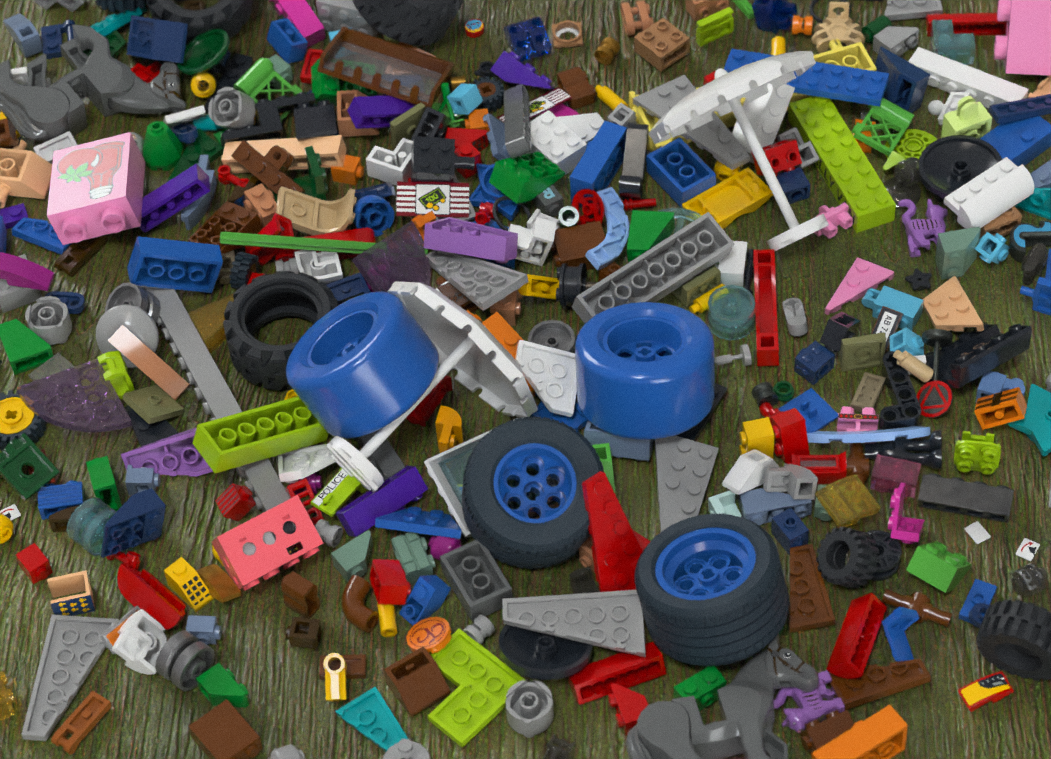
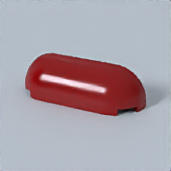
M121 563L118 569L117 583L123 597L134 607L139 606L140 609L158 621L164 629L177 626L185 617L184 609L186 605L147 570L142 569L140 572L129 568L130 564Z

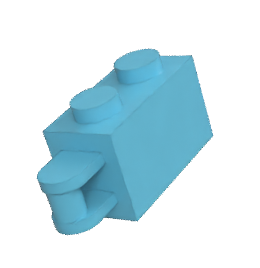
M884 285L881 291L869 288L861 302L865 307L873 309L872 317L878 318L882 306L903 313L899 328L904 329L907 327L912 331L922 315L924 300Z

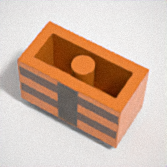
M1017 387L978 398L974 412L982 430L1024 419L1027 404L1020 388Z

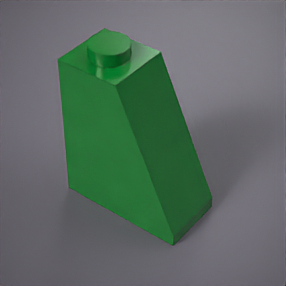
M632 210L627 244L628 263L671 235L675 229L674 212Z
M14 319L0 324V340L14 375L55 361L51 346L19 320Z
M108 456L87 461L88 472L101 515L118 511L122 504Z

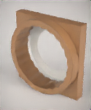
M562 21L552 25L554 48L583 46L581 22ZM563 32H572L576 35L572 40L559 38Z

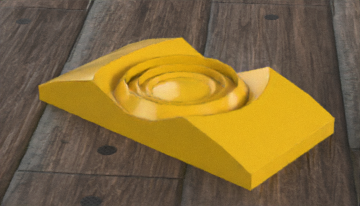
M747 167L682 204V208L694 220L709 212L721 228L724 229L737 217L755 212L773 196V193Z

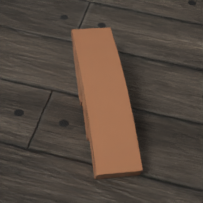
M123 325L108 340L175 401L189 387L190 384Z

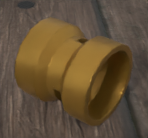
M611 37L604 38L594 52L595 59L601 64L609 65L620 50L619 43Z

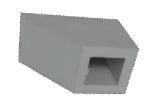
M888 26L874 36L873 51L878 54L882 46L900 57L904 52L918 44L919 29L917 27Z

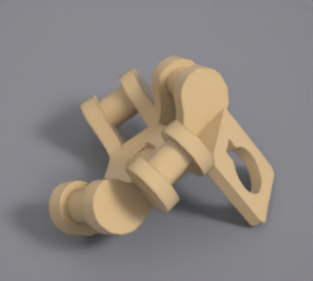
M830 2L828 17L814 27L815 34L811 39L819 53L827 51L829 42L833 39L834 41L839 39L847 46L859 42L864 44L865 36L861 33L862 26L858 23L853 24V20L849 18V2ZM842 7L844 11L841 15H836L833 9Z

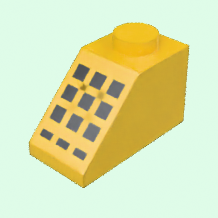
M182 557L164 569L168 586L195 612L214 599L209 595V589L196 570Z

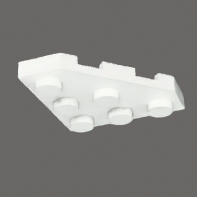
M519 340L515 360L521 367L524 377L549 412L571 417L574 412L577 393L575 353Z
M327 444L304 447L278 455L280 482L295 483L298 479H303L336 462L331 457L332 453L325 447Z

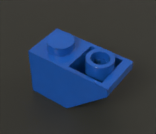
M436 575L420 576L399 614L411 625H415L419 621L431 616L442 606L451 587Z

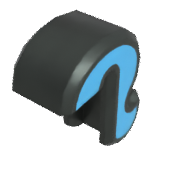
M1039 221L1038 227L1030 223L1015 225L1010 231L1008 245L1010 246L1008 251L1011 257L1017 262L1024 263L1026 247L1051 246V222Z

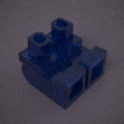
M754 0L752 4L757 27L762 31L772 32L773 34H778L780 29L788 30L791 25L789 16L796 15L798 11L796 3H788L787 0Z
M539 16L505 26L503 29L511 51L521 57L520 62L531 59L532 56L535 58L548 54L552 49V44Z

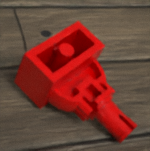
M769 402L761 404L759 407L760 413L764 418L769 417L774 432V452L776 456H780L787 463L791 462L792 453L794 455H809L805 418L799 411L793 408L784 412L778 408L774 409Z

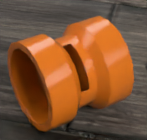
M793 15L792 35L804 33L805 35L812 36L813 16L801 18L799 15Z

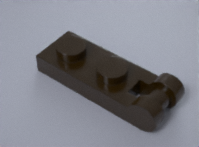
M107 235L73 243L56 259L54 267L59 271L64 270L65 274L70 277L75 276L78 268L108 240Z

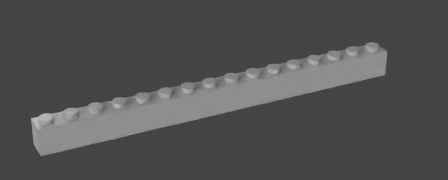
M139 286L158 298L160 314L156 323L158 326L162 325V334L166 341L170 340L171 351L173 355H178L179 358L177 360L182 370L186 369V378L190 385L194 384L195 395L198 400L202 399L204 402L202 407L206 415H211L210 421L242 412L175 289ZM268 458L236 467L240 478L244 477L246 480L244 482L245 486L255 496L253 499L256 503V508L258 510L262 509L263 513L290 499Z

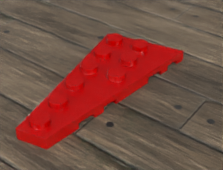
M599 471L582 482L585 508L588 511L590 522L588 529L593 542L591 549L596 581L599 583L600 592L636 590L635 568L643 551L605 472Z

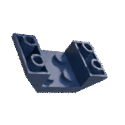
M131 15L127 55L183 63L188 24Z

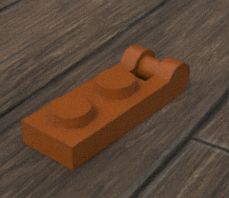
M92 691L54 733L51 742L56 746H62L68 754H73L77 750L78 744L112 707L111 702ZM69 733L72 734L69 739L66 738Z

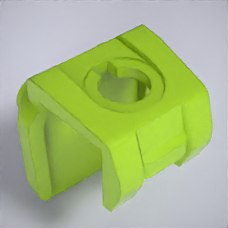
M110 351L98 356L99 364L107 363V365L85 372L81 379L87 402L95 407H102L110 402L121 401L124 393L134 391L132 380L127 372L128 369L120 351Z
M963 431L962 441L957 440L955 443L953 462L957 467L956 469L960 472L980 471L985 475L992 474L999 466L1001 445L993 443L994 434L987 433L986 436L971 435L970 431Z

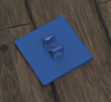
M812 388L779 408L780 411L784 412L796 408L805 418L807 433L819 431L838 419V413Z

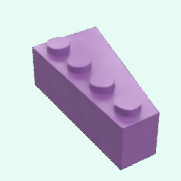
M452 217L425 224L424 248L474 256L481 259H492L497 263H508V260L515 259L517 256L518 233Z

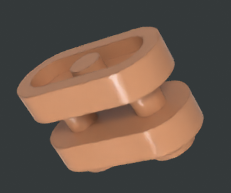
M644 0L636 1V7L630 8L629 2L620 3L621 17L626 36H634L635 29H641L642 32L653 24V18L649 17V4H645ZM632 15H637L638 21L634 22Z

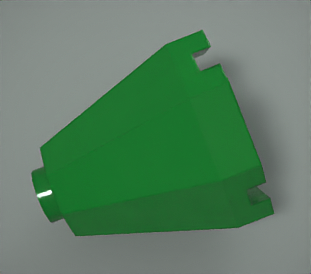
M154 121L147 126L142 149L145 165L152 171H157V168L169 171L177 165L184 153L183 144L163 121Z

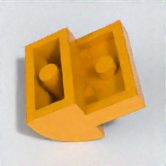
M440 405L435 425L438 449L442 453L464 443L462 420L458 412L450 407ZM453 461L445 464L448 469H451Z

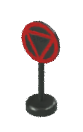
M930 329L922 333L923 343L934 347L933 381L923 385L916 395L921 407V415L927 418L941 417L948 412L953 402L951 388L946 383L938 381L939 349L951 344L953 340L952 333L942 329Z

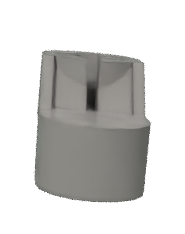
M798 298L784 300L782 303L789 334L792 336L806 334L808 326L802 301Z

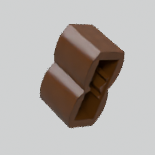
M579 66L556 73L558 87L573 97L566 101L571 109L574 110L594 103V96H596L593 84H589L586 72L582 71Z
M294 571L282 579L281 591L284 594L285 606L304 618H311L320 607V600L317 597V586Z

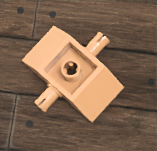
M20 140L19 145L13 146V149L0 148V208H4L8 196L45 199L50 187L52 164L33 151L25 150L27 143L23 140Z

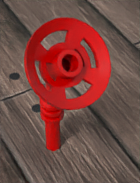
M591 189L578 191L572 200L571 206L575 207L579 213V203L583 204L582 211L584 215L580 216V225L587 224V221H600L602 223L604 205L601 197ZM591 194L593 197L585 198L584 195ZM629 198V201L621 199L625 211H628V209L632 211L633 208L656 206V198L641 200Z

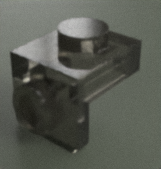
M590 567L579 568L569 574V584L573 594L599 592L593 580Z

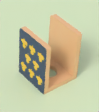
M87 570L47 579L52 597L54 598L86 591V593L51 600L54 615L75 616L95 611L92 586Z

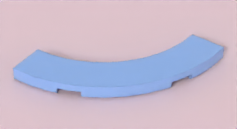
M612 187L596 192L603 201L604 214L607 220V233L605 239L595 248L588 250L585 256L597 271L610 265L618 258L629 235L628 216L623 209V202Z
M910 426L885 430L848 432L816 431L807 433L808 443L893 441L895 438L900 437L912 439L929 436L930 427Z

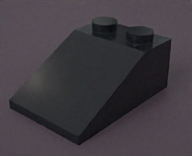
M320 100L315 105H310L309 102L298 103V107H294L296 138L303 139L337 134L334 102L330 103L329 100Z

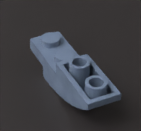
M200 155L199 163L196 164L209 176L210 192L181 210V221L185 222L186 230H191L202 219L216 191L215 171L211 170L208 155Z

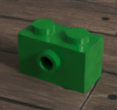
M709 666L674 686V699L694 696L698 710L701 711L718 701L717 690L727 686V681L715 666Z

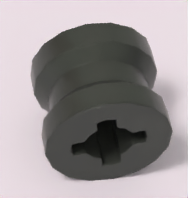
M762 382L752 389L751 393L753 398L757 399L758 407L765 402H769L773 407L778 402V396L773 392L771 383Z

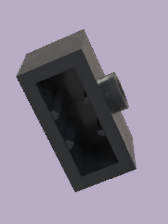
M427 106L411 141H413L414 136L445 138V129L450 118Z
M844 312L829 318L820 343L824 344V347L830 351H840L842 339L856 337V331L861 320Z

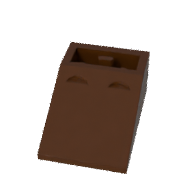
M226 201L188 239V242L219 245L221 254L244 246L221 244L220 233L222 231L258 234L263 228L258 213Z

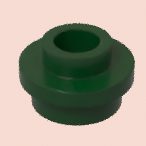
M779 381L773 387V392L777 394L778 401L786 402L794 396V388L788 381Z

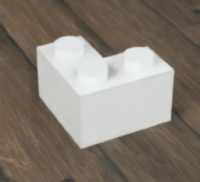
M402 138L394 151L375 146L366 158L368 176L390 182L396 186L397 181L408 182V179L411 177V148L413 141Z
M536 217L531 229L511 224L508 231L518 233L517 256L515 259L543 266L554 242L557 222Z

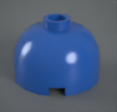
M372 194L360 198L353 208L355 213L353 223L356 228H371L374 230L375 237L384 234L382 231L386 230L387 227L390 228L394 221V210L390 203L378 195Z

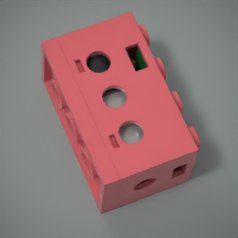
M296 495L216 537L212 544L230 578L239 589L243 587L244 591L260 583L259 578L263 577L264 580H267L280 572L278 568L283 566L284 570L297 564L300 561L299 557L303 556L306 559L320 551L318 547L323 544V541L299 496Z

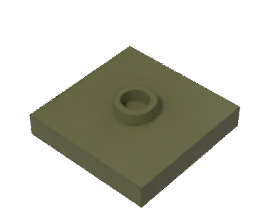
M422 102L390 122L393 150H395L402 138L411 140L426 109Z
M885 332L842 339L840 354L841 372L881 366L886 347Z
M158 385L124 393L122 399L148 424L180 416L184 410Z

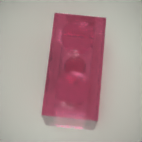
M877 455L871 475L870 489L894 494L895 488H899L901 483H906L904 497L915 498L920 478L921 463Z

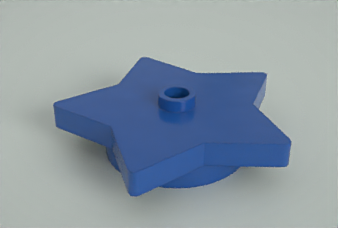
M495 163L492 165L476 164L480 184L469 197L472 206L480 207L482 202L494 204L498 198L506 196L489 183ZM503 200L498 204L497 211L512 221L521 206L512 200Z

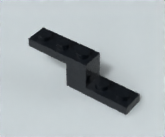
M300 92L292 97L283 95L276 100H259L255 103L257 127L255 125H248L240 130L235 128L225 130L220 138L221 146L225 147L226 142L279 137L283 130L279 113L293 111L294 107H298V103L309 102L310 105H314V93Z

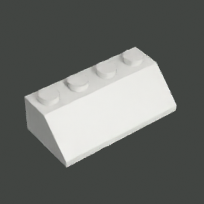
M768 84L769 93L751 103H748L747 99H745L742 107L762 147L773 144L795 90L794 87L784 84L774 89L771 84ZM736 121L732 134L749 154L750 162L754 163L752 150L738 121Z

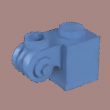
M989 371L983 374L980 381L976 402L978 398L1017 387L1020 388L1024 397V382L1019 378L1008 379L1006 378L1007 375L996 371Z

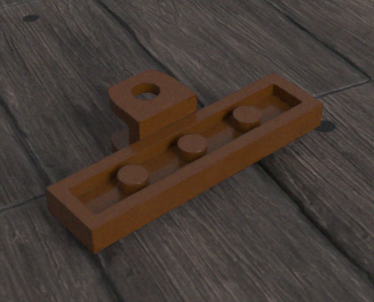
M243 140L231 155V157L277 195L281 186L303 194L306 191L284 173L292 165L294 156L283 147L275 145L263 156L248 142Z

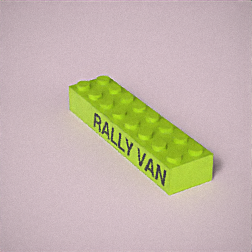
M810 96L789 103L788 121L793 128H797L804 143L811 141L819 157V160L814 164L838 204L841 205L845 202L849 206L848 213L853 218L852 227L855 232L858 233L894 221L896 209L894 200L831 99Z

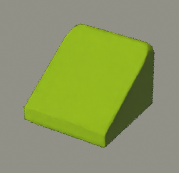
M892 151L883 166V171L887 172L893 169L897 163H902V160L905 162L904 160L907 158Z

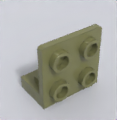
M716 266L710 270H705L671 293L688 308L693 305V300L720 284L721 271Z

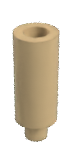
M896 350L893 357L897 359L899 366L924 383L931 379L934 373L932 368L907 351L901 352Z

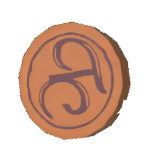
M429 617L419 621L408 631L406 640L409 649L414 652L424 646L432 654L439 652L451 640L452 629L450 624L441 617Z

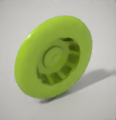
M907 129L893 151L906 158L912 157L907 161V171L919 172V159L922 152L937 139L926 131ZM887 140L885 146L890 148V144ZM905 162L902 163V164H900V165H898V166L900 167V168H898V169L901 170V165H903V169H902V170H904V169H905V166H904Z

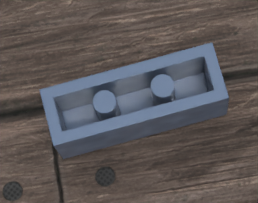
M589 421L584 429V438L591 443L590 445L609 443L611 456L631 458L638 461L650 460L654 448V439L638 440L614 436L598 429Z

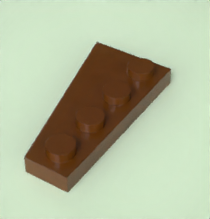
M813 544L790 548V633L835 625V617L824 580L817 568L819 564L816 562Z
M921 659L890 662L889 666L883 667L877 666V664L868 665V668L864 669L863 675L855 679L841 678L828 671L832 679L828 685L834 692L835 698H841L845 710L930 682V674Z

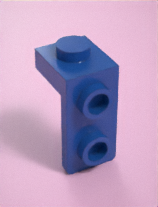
M899 607L882 621L892 655L897 662L914 660L904 631L919 619L916 610Z

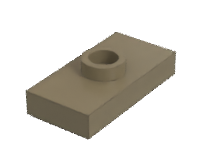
M865 372L850 407L859 412H862V409L865 407L874 408L886 378Z

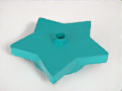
M1031 384L1025 418L1007 423V425L1026 433L1027 437L1036 444L1042 456H1046L1051 452V392Z

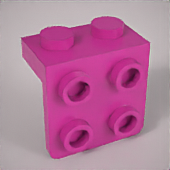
M901 483L899 488H895L894 495L891 497L890 508L894 510H892V515L889 517L888 530L892 531L891 538L900 539L903 543L912 544L919 542L925 520L902 517L906 483Z

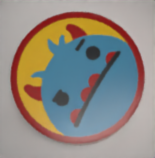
M479 19L467 21L465 23L466 35L472 38L480 37L484 33V23Z

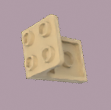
M281 186L278 191L276 213L291 219L293 229L313 236L346 231L348 224L351 225L355 218L353 208L357 197H354L355 189L350 188L343 198L325 201Z

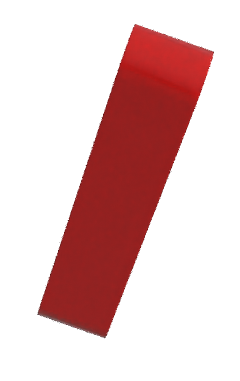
M359 228L305 237L376 243L375 233L371 228ZM282 248L275 254V260L286 262L290 258H295L294 252L300 250ZM337 253L339 260L368 256L365 254Z

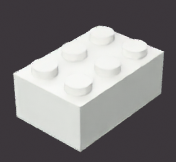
M549 110L530 121L532 151L528 153L541 152L548 160L557 164L565 172V175L574 170L586 151L587 143Z

